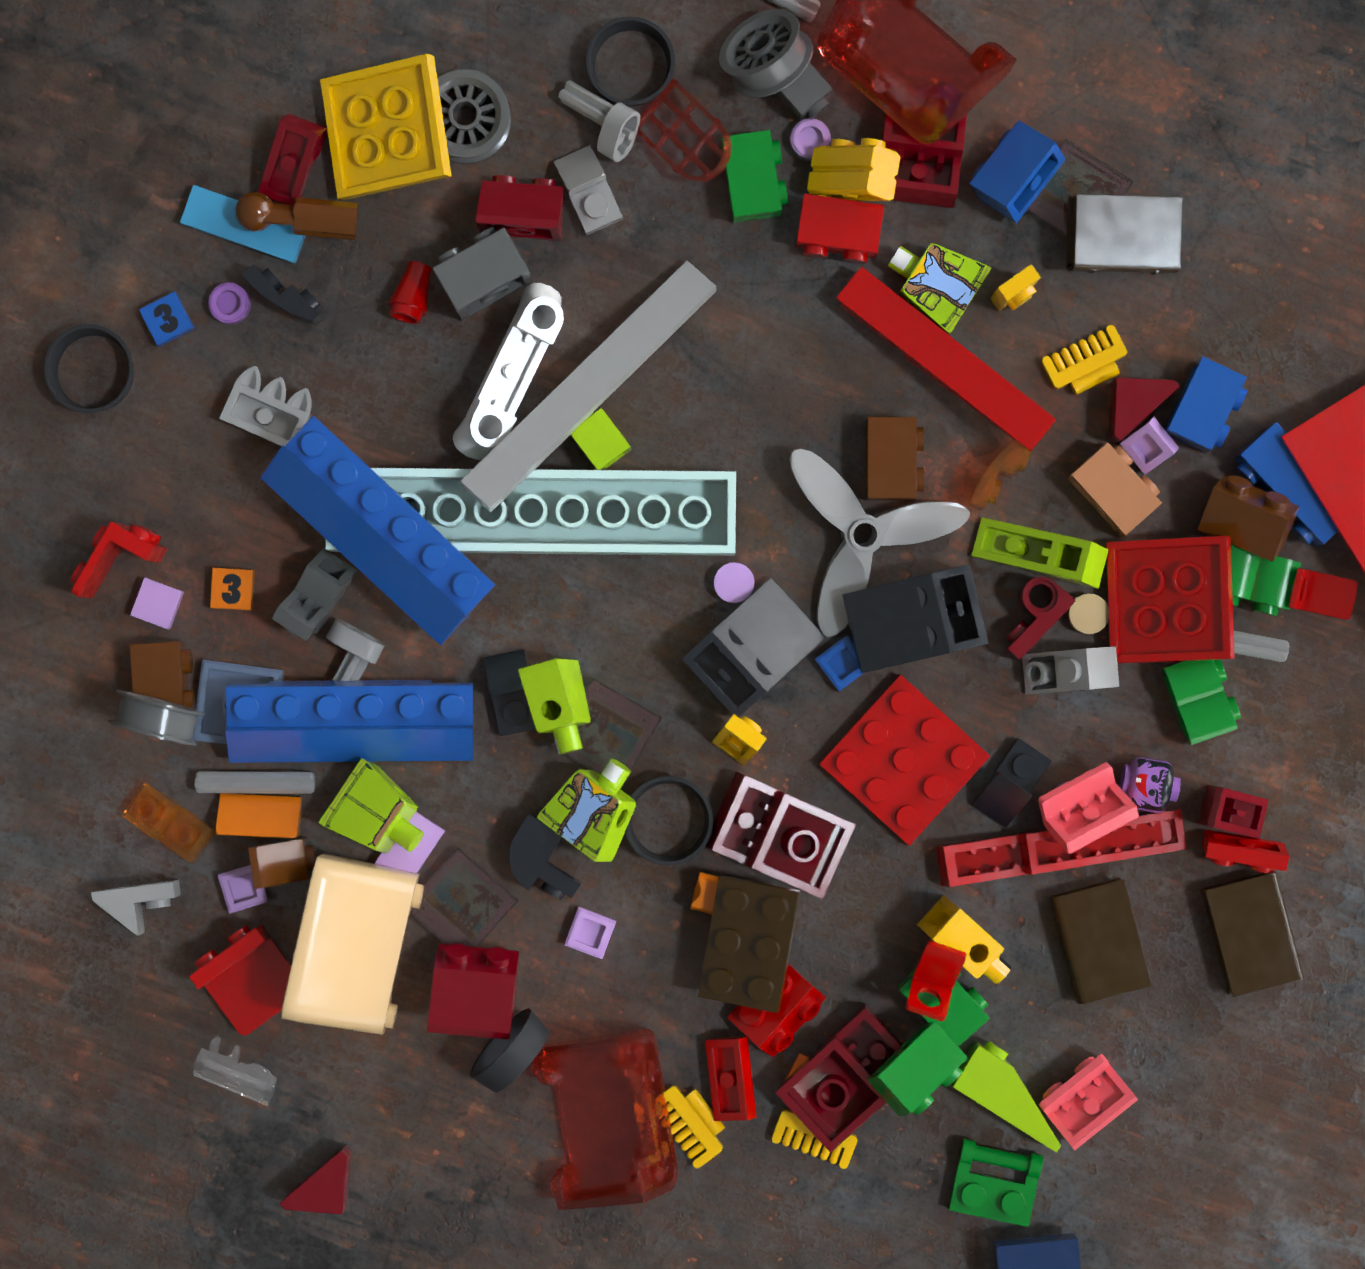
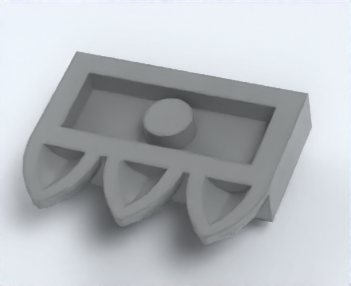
M253 366L244 371L236 380L219 419L277 445H286L312 416L310 415L312 408L310 392L307 388L295 393L286 404V386L282 377L274 379L264 387L262 392H259L261 376L258 367Z

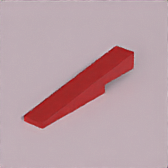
M862 266L836 297L844 310L903 353L908 361L1029 452L1034 449L1055 423L1056 419Z
M1181 809L1139 815L1138 818L1071 854L1065 851L1047 829L936 846L941 883L945 887L1026 874L1034 875L1187 849Z

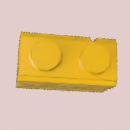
M862 138L861 145H855L856 143L853 141L832 139L831 146H817L813 149L811 161L813 171L809 173L807 191L812 195L853 201H891L894 199L896 187L894 176L898 175L900 156L898 152L885 148L886 142L882 140Z

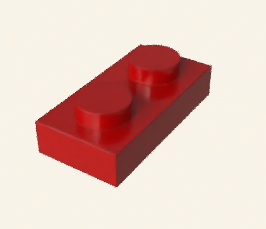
M1204 829L1201 846L1205 857L1210 858V861L1221 866H1233L1234 862L1250 865L1251 869L1262 873H1273L1274 869L1287 870L1290 856L1285 844L1282 842Z
M721 1037L705 1040L714 1121H745L757 1118L748 1037Z

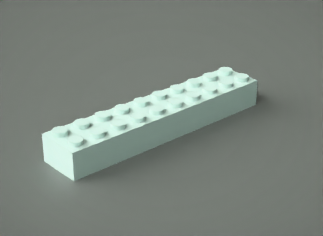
M371 468L461 553L735 556L736 472L534 470L490 513L461 486L460 481L472 469ZM326 539V550L330 552H339Z

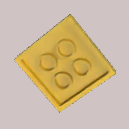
M423 54L320 79L337 199L348 200L452 176L433 55Z

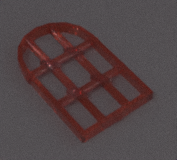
M673 78L640 117L637 133L672 167L675 173L696 182L713 179L724 170L730 160L732 149L730 135L721 124V121L715 118ZM675 87L691 101L683 112L667 97ZM662 102L676 114L675 118L677 120L669 129L653 114ZM696 106L713 122V125L706 133L690 119L691 116L689 114ZM648 119L662 131L661 135L663 136L656 144L640 129ZM682 122L699 136L697 137L699 141L691 150L675 136L677 135L675 131ZM717 129L720 130L724 138V152L712 141L713 137L711 136ZM668 139L684 153L683 156L685 158L678 166L660 149ZM705 143L721 158L718 166L712 171L698 158L699 154L697 152ZM692 161L705 175L690 176L682 170Z

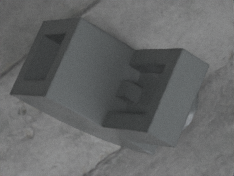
M323 548L307 565L297 586L278 606L272 619L284 626L288 632L298 635L307 641L313 633L317 634L326 623L346 592L357 569Z

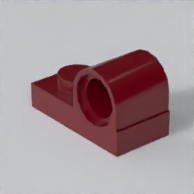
M290 113L283 116L276 131L258 192L288 205H291L297 197H302L311 166L317 161L323 149L327 128Z
M1037 577L1030 579L1019 590V605L1032 620L1028 625L1023 620L1020 621L1006 636L1010 643L1004 650L1015 660H1020L1076 602L1073 597L1049 578ZM1036 585L1046 588L1049 593V602L1043 608L1035 607L1029 599V592Z

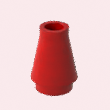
M417 261L408 262L406 271L388 302V305L391 307L389 315L392 318L408 324H420L422 316L427 315L431 267Z

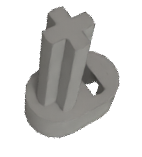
M567 81L565 88L559 92L558 98L561 99V103L602 126L597 142V150L615 162L624 159L635 141L640 123V114L623 103L612 105L573 81Z
M335 618L326 638L347 650V653L332 681L360 680L369 662L376 664L385 644L355 626Z

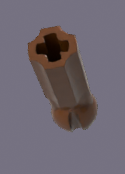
M250 192L242 196L236 203L235 217L245 230L251 232L263 231L271 224L290 226L296 235L355 240L358 203L297 197L291 205L273 203L266 194Z

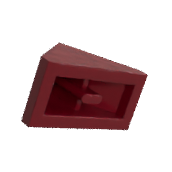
M1116 378L1111 382L1109 439L1114 444L1120 442L1179 387V384L1175 380Z
M1207 785L1198 824L1260 839L1269 800L1219 786Z
M345 1145L286 1195L279 1203L283 1209L343 1214L347 1208L351 1162L350 1148Z

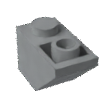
M1116 646L1025 654L1022 657L1025 695L1120 687Z

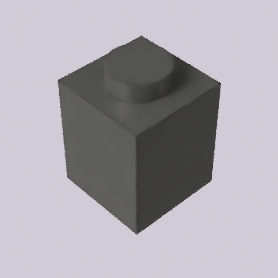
M809 63L806 70L796 81L775 94L800 122L808 115L811 119L816 118L830 105L827 98L831 95L832 87L813 65Z

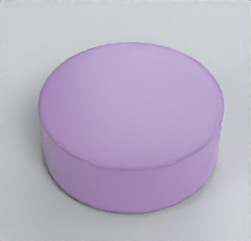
M811 118L797 123L790 137V145L793 152L800 159L812 161L814 148L817 146H830L831 143L828 127L820 120Z
M728 563L717 571L714 578V588L722 600L728 603H740L751 595L754 588V577L745 565Z

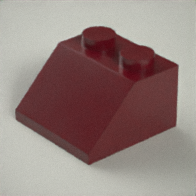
M506 175L492 176V181L482 180L476 214V224L480 233L492 227L496 231L505 228L508 235L513 238L561 241L565 198L564 187L556 186V180L534 178L532 184L516 183L515 177Z
M438 944L433 971L427 1032L510 1040L517 995L520 951L506 950L501 947L481 948L462 944Z

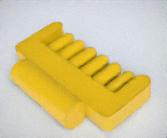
M1108 325L1105 333L1102 330L1097 332V337L1104 349L1103 351L1094 335L1088 336V341L1095 353L1094 355L1086 340L1081 339L1079 341V346L1086 359L1083 358L1076 344L1070 345V350L1077 362L1076 364L1068 349H1061V355L1068 368L1065 367L1057 352L1052 354V359L1059 372H1057L1049 356H1045L1042 359L1041 364L1054 389L1058 390L1070 384L1074 394L1078 395L1120 374L1115 361L1124 358L1127 350L1114 325Z
M672 1085L650 1102L649 1109L656 1111L669 1101L668 1104L656 1112V1117L661 1119L675 1109L673 1113L663 1119L662 1125L667 1127L681 1117L679 1121L668 1129V1132L674 1135L684 1126H688L677 1134L674 1140L680 1143L694 1133L693 1136L681 1144V1149L686 1151L700 1141L698 1145L687 1152V1157L693 1159L706 1149L693 1161V1166L700 1168L722 1151L723 1145L715 1135L720 1133L725 1126L721 1121H714L713 1110L696 1088L685 1096L677 1085Z
M782 1109L772 1134V1142L775 1144L780 1143L787 1126L782 1140L783 1146L790 1145L794 1131L797 1130L792 1142V1149H799L803 1136L806 1134L801 1151L804 1154L808 1153L815 1137L814 1134L791 1110ZM851 1134L832 1151L829 1159L831 1164L837 1163L841 1150L844 1148L839 1160V1166L842 1169L848 1167L858 1141L855 1134ZM817 1138L811 1149L812 1157L818 1156L822 1143ZM823 1146L820 1154V1159L823 1161L828 1159L830 1153L825 1146Z

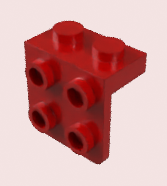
M110 522L108 527L103 525L91 543V547L95 548L90 559L87 563L82 561L71 577L70 582L75 584L71 593L81 598H93L122 548L127 549L146 561L160 563L168 550L159 544L162 537L150 529L134 523L131 527L116 522Z
M245 925L227 938L231 945L219 955L212 949L194 962L198 970L189 976L198 990L205 986L241 1035L250 1034L283 1010L291 973V964L263 925L256 927L252 931Z

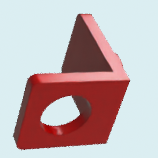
M1298 568L1289 608L1349 620L1352 616L1359 583L1352 579Z
M928 941L912 976L906 1009L941 1022L945 1021L952 989L966 961L967 954L952 947ZM922 992L931 993L937 997L940 1005L936 1007L926 1006L919 1000L918 994Z

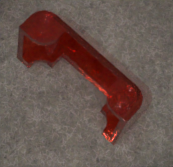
M837 0L818 36V49L822 57L920 143L931 144L942 138L1009 74L1017 61L1013 55L995 42L981 44L971 55L915 6L917 0Z
M639 1029L544 1044L532 1061V1070L543 1085L555 1086L567 1161L566 1164L561 1165L557 1169L551 1181V1189L556 1198L558 1210L641 1204L671 1191L677 1182L678 1168L667 1109L668 1105L665 1102L664 1096L665 1086L659 1049L654 1033L650 1029Z

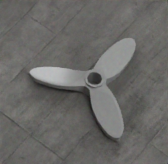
M802 448L793 449L790 453V468L802 492L825 519L841 530L843 540L828 564L818 597L816 620L819 630L824 636L830 637L838 634L849 623L842 594L866 589L871 571L873 552L878 550L880 546L909 545L933 540L959 529L967 522L970 516V511L966 507L950 501L911 503L870 515L865 513L845 480L821 457ZM862 523H868L872 528L871 537L865 543H856L853 537L855 528Z

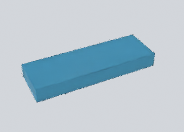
M193 185L180 220L182 225L296 265L306 235H296L290 226L271 224L268 228L259 232L245 230L235 217L238 200Z

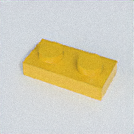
M1031 264L998 287L990 297V300L998 311L1006 306H1009L1013 311L1027 302L1037 292L1033 286L1041 277Z
M733 714L711 743L745 766L758 752L767 738L760 734L762 729L753 720L745 716L739 718Z

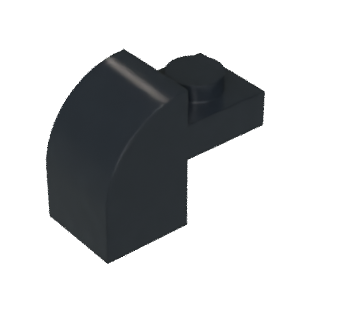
M531 812L525 818L511 843L509 860L512 872L517 881L528 891L538 877L544 881L541 888L560 900H562L564 895L573 898L582 882L548 862L562 837L541 822Z

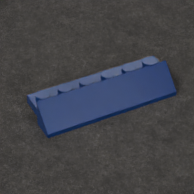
M312 416L286 445H282L261 476V479L439 645H442L466 620L470 612L496 586L315 416Z
M432 680L269 681L268 684H227L225 733L229 763L359 762L361 758L370 762L473 761V683H432Z

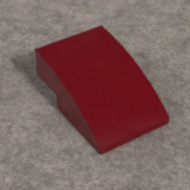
M891 68L881 140L886 142L885 148L898 152L900 156L898 175L894 176L896 187L894 199L892 200L954 208L958 194L961 158L964 151L971 78Z
M736 771L713 823L712 833L706 847L823 899L855 828V824Z
M865 1003L825 1040L785 1080L775 1093L831 1153L886 1103L867 1079L903 1043Z

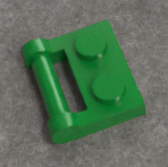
M963 1138L948 1204L949 1211L1029 1227L1037 1184L1043 1166V1155L1030 1152L1029 1156L993 1149L976 1145L975 1140ZM972 1161L1024 1171V1181L1019 1182L972 1172L970 1167Z

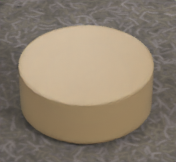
M1083 594L1076 597V602L1067 612L1068 621L1072 628L1082 634H1094L1101 631L1109 620L1107 603L1095 594Z

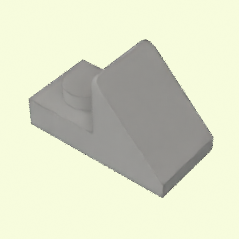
M590 145L553 161L586 236L623 220V216L606 181V175Z
M178 879L102 889L91 892L92 901L134 934L141 935L145 933L141 902H146V909L171 906L170 898L181 896Z

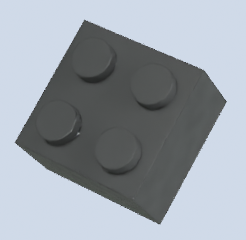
M494 227L489 228L473 238L475 244L462 252L459 247L454 248L437 259L439 265L435 266L433 270L463 321L532 282L530 272L505 228L496 231Z

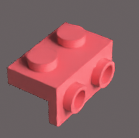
M1107 762L1049 791L1038 799L1045 828L1068 854L1139 817L1137 806L1115 783L1113 769Z
M1103 1054L1097 1058L1089 1057L1082 1061L1074 1070L1075 1075L1064 1084L1058 1082L1052 1085L1043 1094L1044 1100L1039 1103L1040 1108L1074 1151L1138 1100L1111 1067Z

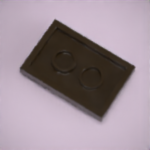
M723 875L719 876L698 997L775 1013L780 1011L801 894L800 890Z

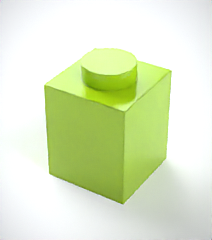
M602 408L595 413L593 412L570 434L596 470L607 469L631 451V446Z

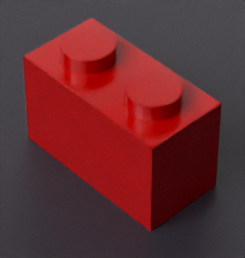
M804 193L796 248H803V254L811 257L827 258V254L830 252L844 254V261L866 264L868 258L875 259L878 253L884 205Z

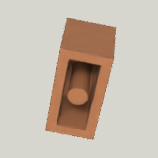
M1106 443L1072 472L1067 479L1121 538L1132 531L1162 502L1157 498V495L1160 493L1157 486L1146 475L1140 478L1131 469L1130 465L1133 461L1119 445L1112 447L1109 443Z

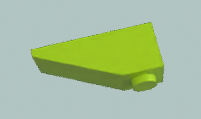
M982 517L971 556L1054 579L1099 589L1109 550L1092 541Z
M975 1041L966 1055L968 1058L959 1066L962 1073L951 1083L952 1087L1057 1153L1061 1145L1014 1067L1005 1060L1009 1053L990 1041L985 1046Z

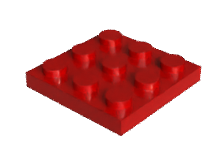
M1230 536L1107 542V549L1109 550L1107 555L1110 647L1116 646L1117 664L1235 659Z
M900 674L823 758L819 765L910 846L989 759L990 755Z

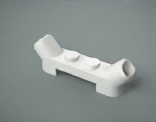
M533 283L526 286L522 292L519 308L466 417L453 434L455 447L467 457L483 460L510 433L517 419L514 415L548 345H553L563 323L561 296L551 286Z

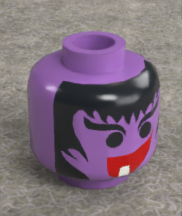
M1136 757L1130 765L1124 764L1119 781V787L1134 802L1137 810L1154 813L1163 812L1167 808L1169 801H1177L1181 785V779L1174 777V770L1169 762L1146 757Z

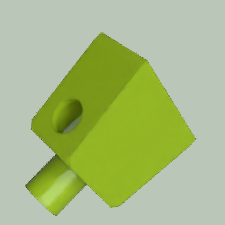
M553 659L518 669L538 733L554 734L559 755L582 749L577 726L590 723L591 718L579 661Z

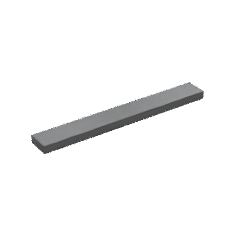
M686 261L460 481L461 486L491 513L716 292V285L690 262Z

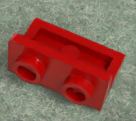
M788 963L782 1002L778 1013L737 1005L727 1018L759 1049L774 1057L778 1052L787 1049L799 1028L818 1014L826 996Z

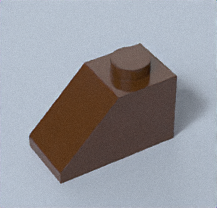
M307 837L260 844L248 848L254 889L312 878V870L317 860L315 845L308 846Z

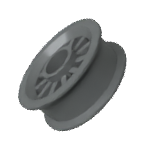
M770 9L749 17L728 35L719 53V63L728 75L733 76V84L741 95L749 98L766 97L785 89L802 75L811 61L813 43L807 34L800 31L799 21L792 12L785 9Z
M459 69L445 73L437 78L440 100L441 102L443 100L450 107H442L443 116L448 117L443 119L444 127H450L445 132L449 160L457 163L483 161L495 154L508 137L511 126V113L507 98L498 83L482 72ZM467 88V96L462 97L460 89ZM475 90L482 92L475 100H473ZM453 91H455L457 97L455 101L448 96ZM488 98L491 100V104L482 106ZM471 108L477 112L475 121L466 126L458 124L455 121V116L460 109ZM495 112V118L484 116ZM482 124L492 126L491 131L488 132L482 127ZM458 132L457 142H451L450 140ZM478 132L484 139L477 142L474 134ZM469 135L472 144L464 145L465 136Z
M116 690V693L121 695L115 720H108L109 724L160 739L197 745V742L192 740L198 716L205 715V712L154 697Z

